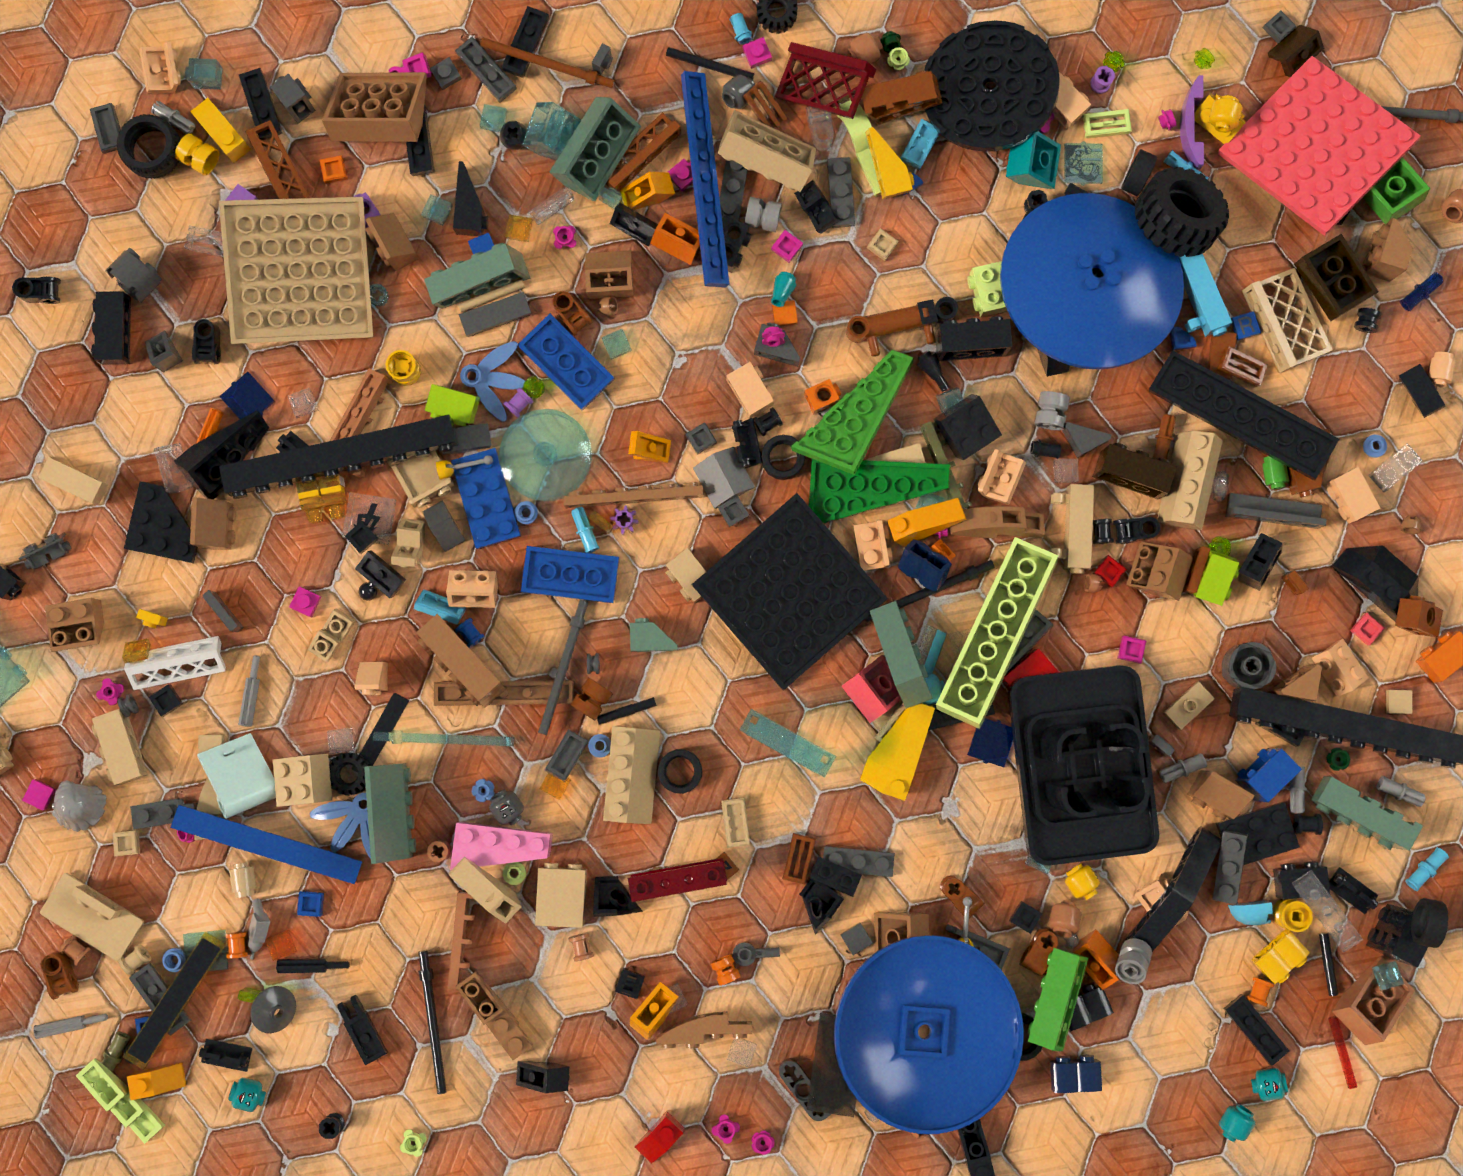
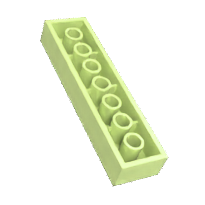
M1014 538L936 703L937 710L976 728H981L1056 567L1058 555L1019 538Z

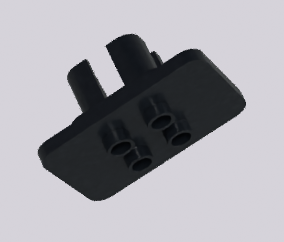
M1116 665L1024 676L1016 679L1009 688L1008 701L1025 842L1029 856L1037 863L1049 866L1145 854L1152 851L1159 841V825L1142 686L1138 673L1131 667Z

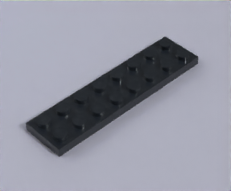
M1173 350L1149 388V392L1314 481L1340 440Z

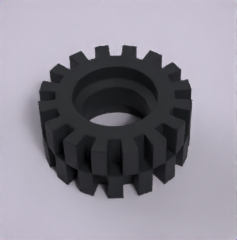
M759 0V3L757 2L759 24L762 23V28L765 30L769 28L770 33H773V30H776V34L780 33L782 29L784 32L788 31V27L792 28L797 19V0ZM774 3H780L786 9V13L780 18L772 17L769 14L768 9Z
M344 753L337 755L336 758L331 760L332 763L329 764L332 790H336L338 794L354 795L364 790L366 787L364 767L368 766L369 762L362 755ZM346 765H353L357 769V778L352 783H346L341 778V770Z

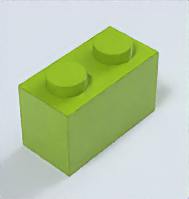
M432 384L425 411L431 412L430 417L432 418L450 415L453 418L454 424L466 426L467 423H474L480 397Z
M1210 550L1197 593H1194V596L1222 606L1224 600L1227 601L1231 595L1232 588L1230 585L1232 580L1236 579L1239 575L1240 566L1238 560Z

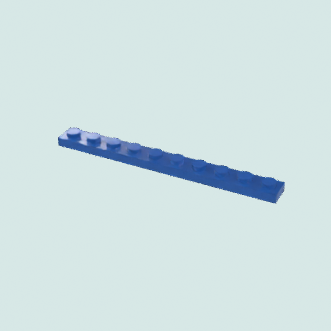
M684 71L681 74L704 285L707 287L726 288L730 283L705 73Z

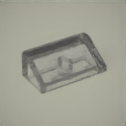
M563 187L531 209L529 214L535 223L540 225L573 202L574 196L572 191L567 187Z
M181 444L154 448L166 492L173 494L193 488V485L174 463V460L183 454Z

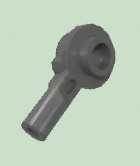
M746 942L739 943L733 950L734 961L740 966L752 964L755 958L780 957L779 947L755 949L754 946Z

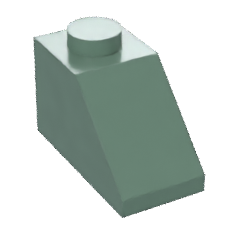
M637 618L635 623H630L631 652L678 651V645L655 623L649 622V618Z

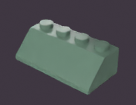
M596 97L549 173L569 189L591 201H596L641 126L612 98Z

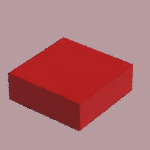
M1107 555L1093 574L1100 576L1103 582L1112 588L1127 569Z

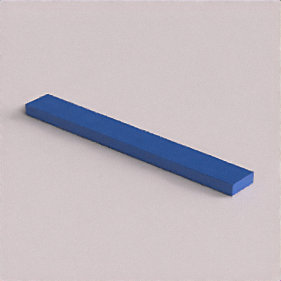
M178 805L170 827L355 884L363 862L182 805Z

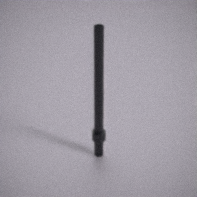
M992 560L977 566L971 565L964 568L965 571L947 578L937 591L923 588L895 601L899 609L968 579L972 581L979 578L978 575L994 569L995 566ZM871 614L865 618L867 623L873 620Z
M428 950L418 952L421 969L418 971L419 980L423 984L437 1094H445L447 1091L432 979L434 978L433 969L430 968Z

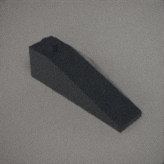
M256 410L194 444L175 459L174 463L187 480L206 499L214 500L224 491L219 466L243 461L249 451H253L268 431L269 426L260 412Z

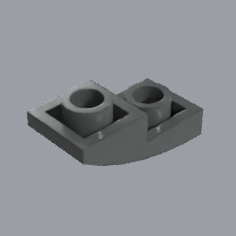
M488 423L455 428L458 446H454L452 451L442 453L443 455L465 453L467 450L490 448L492 445Z

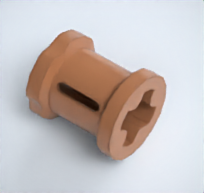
M443 840L432 842L427 848V855L434 862L446 860L450 857L451 845ZM437 846L444 848L442 855L435 854Z
M582 933L568 938L569 942H572L575 954L574 962L594 957L588 942L589 933Z
M72 935L62 944L58 952L61 954L65 953L74 961V965L78 967L87 959L92 949L82 946L76 941V936Z

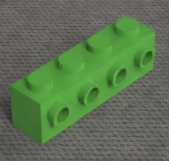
M1053 948V952L1049 954L1047 960L1049 965L1047 974L1044 975L1041 981L1042 992L1040 998L1035 1003L1034 1010L1036 1013L1034 1021L1031 1022L1028 1028V1042L1053 1051H1063L1088 957L1063 949Z

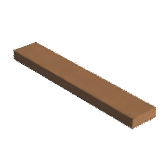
M564 680L557 704H571L574 699V680ZM500 681L505 690L489 705L547 704L554 681ZM434 682V706L475 704L464 693L468 690L466 687L460 689L455 682Z

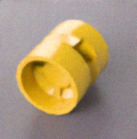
M193 134L185 135L178 143L175 151V158L187 166H192L195 171L204 176H207L214 170L220 157L218 149L208 143L203 144V141Z
M396 350L388 356L385 363L386 370L398 384L408 386L417 382L420 378L421 367L412 354L408 351Z
M1281 899L1273 906V919L1282 928L1294 932H1303L1312 923V911L1303 902L1293 899Z

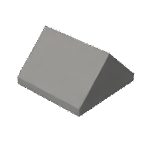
M734 447L713 453L693 467L714 509L737 495L740 496L755 488L745 467H742V464L739 463V456Z

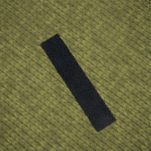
M393 693L359 754L369 762L368 766L374 765L409 700L396 693ZM353 766L352 770L357 772V769Z

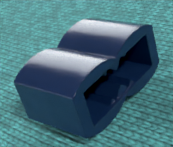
M913 539L905 547L898 568L907 576L917 579L925 588L937 591L945 583L952 563L945 556L933 552L923 542Z
M1080 1055V1059L1071 1060L1070 1056H1057L1056 1060L1050 1061L1051 1090L1054 1093L1102 1091L1101 1061L1094 1059V1055Z

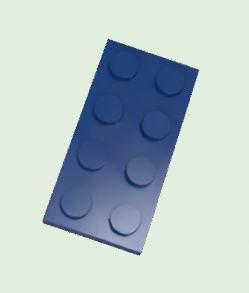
M551 313L518 343V347L581 411L615 380Z
M496 448L451 460V463L456 465L484 459L487 455L493 458V462L489 465L483 463L454 470L476 549L521 537Z
M527 546L521 592L614 604L619 557Z

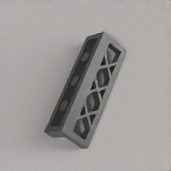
M1229 493L1227 497L1225 517L1313 529L1326 526L1327 520L1321 518L1322 505L1234 493Z

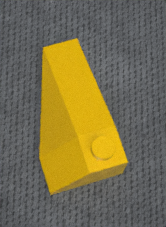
M920 703L905 709L889 732L881 739L878 746L868 756L860 780L883 794L905 801L935 707Z

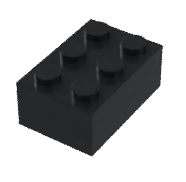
M997 316L989 318V321H980L979 318L967 319L963 323H957V320L943 321V324L939 325L935 333L938 360L952 361L1005 357L1012 348L1010 319L1003 320V317Z
M1387 904L1386 907L1380 910L1378 914L1379 921L1367 936L1368 942L1366 946L1390 959L1417 968L1428 949L1427 946L1417 945L1413 941L1411 922L1414 910Z

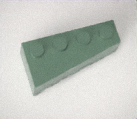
M499 243L492 246V249L487 252L473 254L469 260L453 263L446 270L432 272L431 276L425 278L424 281L432 304L443 309L469 300L471 298L470 294L482 295L490 292L491 287L510 284L511 280L521 277L525 281L531 278L522 253L506 243Z
M894 601L870 610L894 684L906 709L933 699L925 679L929 677L925 665H920L918 660L922 658L917 645L913 646L912 640H915L911 627H906L905 622L909 620L904 608L899 609L897 602Z
M1324 776L1310 800L1317 804L1316 809L1328 815L1330 812L1338 816L1337 821L1346 826L1354 825L1358 828L1357 832L1367 838L1373 836L1379 840L1377 844L1388 850L1396 848L1410 851L1423 825L1416 821L1414 823L1405 822L1402 820L1404 815L1388 808L1381 809L1382 805L1380 802L1367 796L1360 797L1361 792L1333 777Z

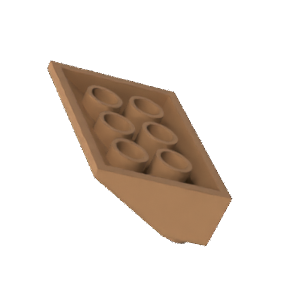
M340 73L322 120L330 140L344 142H417L423 124L426 73Z

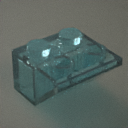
M538 102L534 108L522 145L540 156L556 161L581 122V119L554 102Z

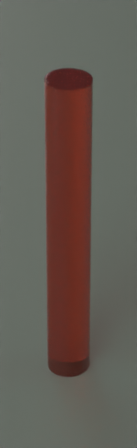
M1329 1017V1024L1348 1089L1357 1088L1338 1017Z

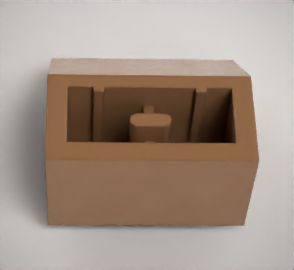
M394 213L365 219L369 226L365 230L375 246L378 247L376 250L387 267L391 265L397 271L419 259Z
M1393 218L1388 223L1383 224L1379 230L1374 231L1370 239V244H1372L1371 251L1367 253L1363 263L1366 266L1365 271L1368 275L1389 282L1407 270L1413 247L1398 219Z
M631 251L586 253L585 280L588 299H600L614 296L615 298L634 296Z
M1140 541L1126 585L1158 597L1179 601L1193 557L1179 548Z
M87 598L45 605L51 652L98 645L100 643L104 626L101 600Z

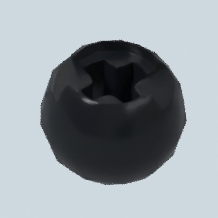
M509 121L500 130V141L510 150H519L525 146L528 140V131L522 123ZM510 133H513V134H516V133H517V134H518V137H517V138H515V137L510 138V135H509V134H510Z

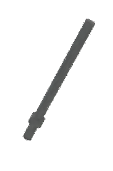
M1381 106L1395 117L1445 120L1446 123L1463 122V112H1459L1458 109L1440 111Z
M585 600L579 601L575 616H572L569 626H571L538 731V733L543 735L548 733L579 631L583 629L585 623L584 616L589 603Z

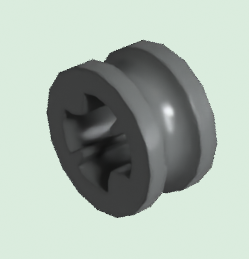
M590 653L587 654V674H591V672L600 673L599 653H596L595 656H591Z
M127 694L126 698H118V706L125 717L131 716L132 712L134 714L139 712L138 704L131 694Z

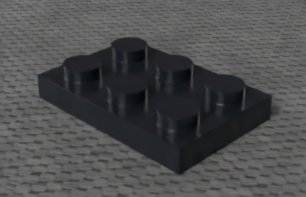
M1285 802L1239 815L1235 819H1226L1216 823L1221 839L1223 830L1248 834L1244 865L1300 848Z

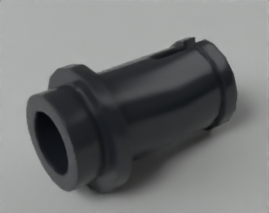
M1037 439V441H1032L1030 454L1037 458L1039 456H1046L1058 459L1061 454V444L1041 442V439Z

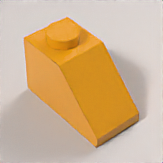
M649 171L620 190L624 205L632 210L661 203L675 194L668 172Z
M660 982L630 1017V1026L649 1041L663 1024L679 996Z
M183 1062L140 1070L127 1076L130 1100L151 1097L187 1086Z

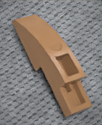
M995 506L964 509L967 520L950 527L951 535L993 539L998 534L1043 538L1045 535L1043 514L1025 512V507Z
M476 971L456 985L458 991L483 1025H487L512 1060H515L532 1047L533 1044L520 1028L517 1019Z
M728 1011L701 1014L680 1021L657 1035L656 1044H662V1048H675L676 1044H685L686 1048H699L700 1044H704L705 1034H709V1038H723V1034H733V1038H747V1034H752V1021H728Z

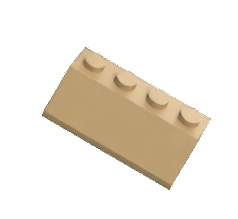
M734 110L720 142L717 154L728 161H735L741 164L747 170H754L769 180L778 181L788 189L801 192L812 172L816 148Z
M1188 431L1176 435L1171 465L1177 466V470L1169 493L1161 499L1157 517L1160 524L1202 530L1222 446V440L1215 433Z
M612 726L603 821L637 824L652 823L660 731Z

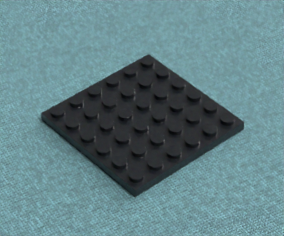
M798 493L794 494L691 584L783 691L868 617L870 610L878 608L888 599Z

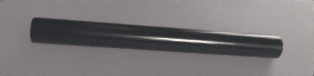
M668 47L666 52L668 57L733 77L744 75L752 80L754 79L755 73Z

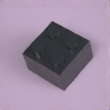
M974 394L967 396L933 419L955 457L961 460L967 459L1002 436L981 397Z

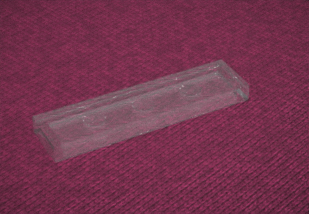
M1312 870L1292 882L1294 888L1343 953L1363 941L1361 935Z

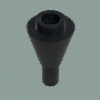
M927 351L918 357L920 362L916 365L932 380H935L942 392L950 388L942 375L936 352L931 354L930 351Z

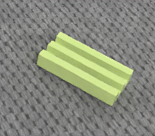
M1129 109L1088 113L1082 116L1085 139L1130 134L1132 131ZM1115 117L1125 118L1124 120L1090 123V120ZM1126 125V127L1091 131V129Z

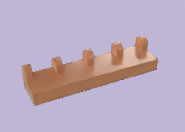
M369 368L330 441L360 435L366 422L371 424L373 419L370 418V415L377 402H383L384 399L380 396L386 385H392L394 381Z
M459 891L457 893L448 989H457L456 985L461 982L462 968H470V963L463 962L465 944H472V939L466 938L467 920H474L475 915L468 914L469 899L474 898L466 891Z

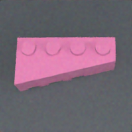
M457 822L450 870L463 857H466L479 867L550 857L553 833Z

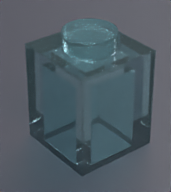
M189 58V66L185 68V77L194 89L221 90L223 67L217 59Z

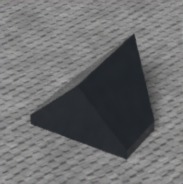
M618 876L595 877L594 917L619 916L643 912L636 902L631 901L629 892L620 882Z
M810 879L799 895L803 898L815 935L832 918L844 898L830 887Z

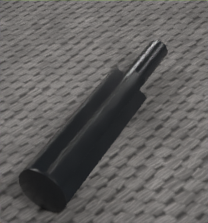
M326 958L278 959L276 964L278 974L326 973L327 969H348L350 967L349 961L327 962Z

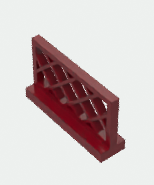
M791 42L788 48L791 55L775 97L780 100L853 119L869 77L874 78L877 69L865 60ZM796 61L801 62L804 69L794 75L793 68ZM817 67H821L823 74L813 79L810 72ZM840 72L842 79L832 84L829 76ZM807 74L809 83L799 88L797 80ZM855 77L861 78L859 85L851 90L848 81ZM825 79L828 88L818 93L815 85ZM793 83L796 91L785 95L786 86ZM845 84L847 93L837 98L834 90ZM812 87L814 96L804 100L802 93ZM831 92L834 101L823 105L821 98ZM850 98L852 103L849 110H842L840 103Z

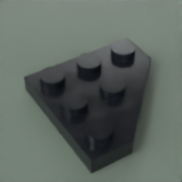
M140 481L124 549L194 564L198 547L190 544L191 529L179 508L169 496L170 494L164 486Z

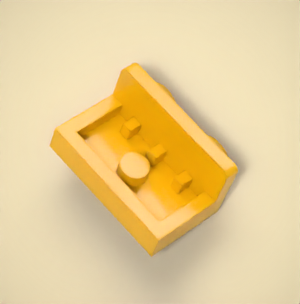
M1217 93L1215 96L1210 94L1194 113V121L1223 144L1229 143L1246 123L1243 119L1245 115L1241 114L1239 125L1235 129L1225 133L1216 131L1215 127L1209 122V117L1214 101L1222 96Z

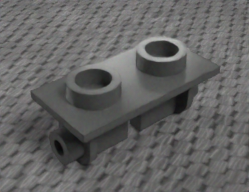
M65 532L60 535L53 533L44 538V543L39 545L32 543L23 548V553L18 559L26 558L24 564L27 569H37L49 562L46 556L47 553L55 560L68 554L72 548L68 541H63L66 535Z

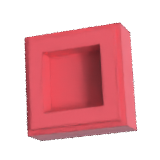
M1364 613L1350 631L1369 646L1385 627L1370 614Z

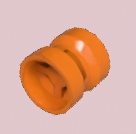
M732 954L718 958L710 963L712 970L717 973L719 986L741 977L739 970L735 969L733 965L734 958Z

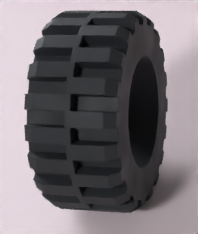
M1171 167L1157 172L1142 191L1135 204L1136 220H1138L1139 228L1145 231L1144 236L1147 239H1151L1153 245L1157 248H1163V251L1166 253H1175V256L1182 257L1186 255V257H1192L1205 253L1226 228L1229 219L1227 200L1223 199L1222 191L1215 187L1216 184L1212 180L1208 181L1205 175L1197 174L1192 169L1184 170L1183 167H1175L1174 169Z

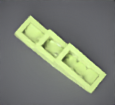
M96 1058L76 1075L106 1111L111 1110L125 1128L129 1126L144 1144L165 1126L141 1099L130 1100L128 1086Z

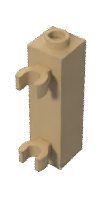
M1070 484L1067 486L1066 494H1051V504H1066L1064 549L1051 548L1049 552L1058 555V559H1064L1063 569L1070 570V574H1084V570L1091 569L1094 485Z

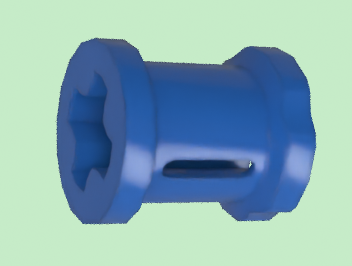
M472 618L467 619L454 630L456 633H460L467 642L469 649L485 637L473 625Z

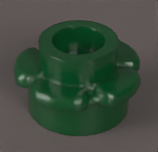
M893 31L883 34L880 42L884 51L889 53L892 49L900 47L901 36Z
M1334 748L1331 750V753L1327 754L1326 760L1330 764L1331 769L1339 771L1348 767L1350 756L1346 750Z

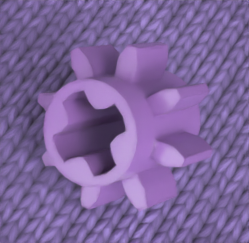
M626 505L622 511L615 508L616 516L610 517L611 521L616 522L612 529L617 530L620 528L622 535L625 534V530H630L633 533V524H639L638 520L633 519L636 511L634 510L629 513ZM627 515L630 522H626L625 526H622L618 520L623 519V516Z

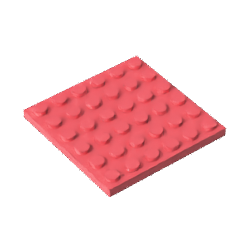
M1312 56L1241 127L1231 141L1225 143L1219 149L1218 155L1325 236L1419 141L1421 135Z

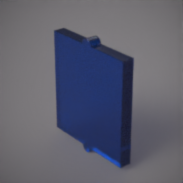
M246 372L236 382H232V386L219 396L239 419L256 410L263 416V412L275 402L249 372Z
M985 718L981 728L975 729L967 755L983 760L984 764L989 762L1004 768L1013 742L1012 727L1001 724L1000 720L995 722Z

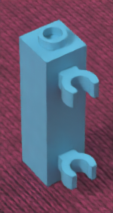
M1203 254L1186 257V255L1179 257L1183 271L1184 288L1197 316L1188 320L1187 324H1185L1187 332L1191 333L1202 328L1205 337L1210 335L1218 337L1225 334L1232 321Z

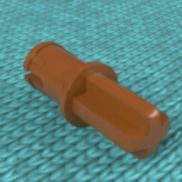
M1164 414L1162 416L1159 433L1155 435L1157 442L1153 459L1164 458L1168 460L1171 441H1174L1172 435L1176 417L1173 415Z

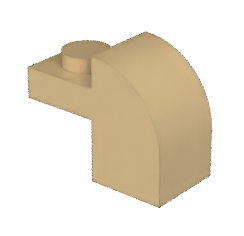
M401 519L397 527V546L391 556V564L399 565L403 568L415 567L416 564H420L425 539V521Z

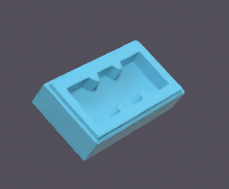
M921 119L900 159L904 163L920 170L940 133L937 132L930 122Z
M424 589L414 605V609L431 616L438 614L443 620L458 625L466 611V607H449L446 597Z

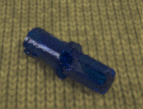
M1434 272L1421 284H1416L1414 286L1415 289L1400 300L1402 307L1407 311H1411L1423 299L1427 300L1430 296L1429 294L1443 283V277L1439 273Z

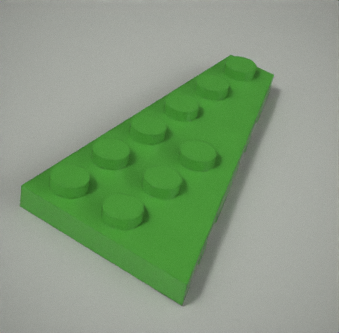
M891 350L865 379L862 378L850 393L847 392L823 415V419L814 428L811 427L799 442L796 441L791 446L792 451L855 475L914 362L913 357Z

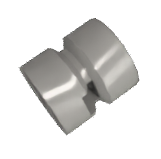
M750 197L745 224L752 228L762 226L763 230L776 233L782 203L769 201L766 204L763 199Z
M1041 392L1038 402L1041 410L1036 413L1034 425L1048 430H1064L1066 422L1064 412L1068 410L1070 397L1058 392Z
M1136 938L1128 939L1122 944L1115 967L1116 975L1120 980L1129 984H1139L1146 979L1152 957L1151 947L1143 940Z

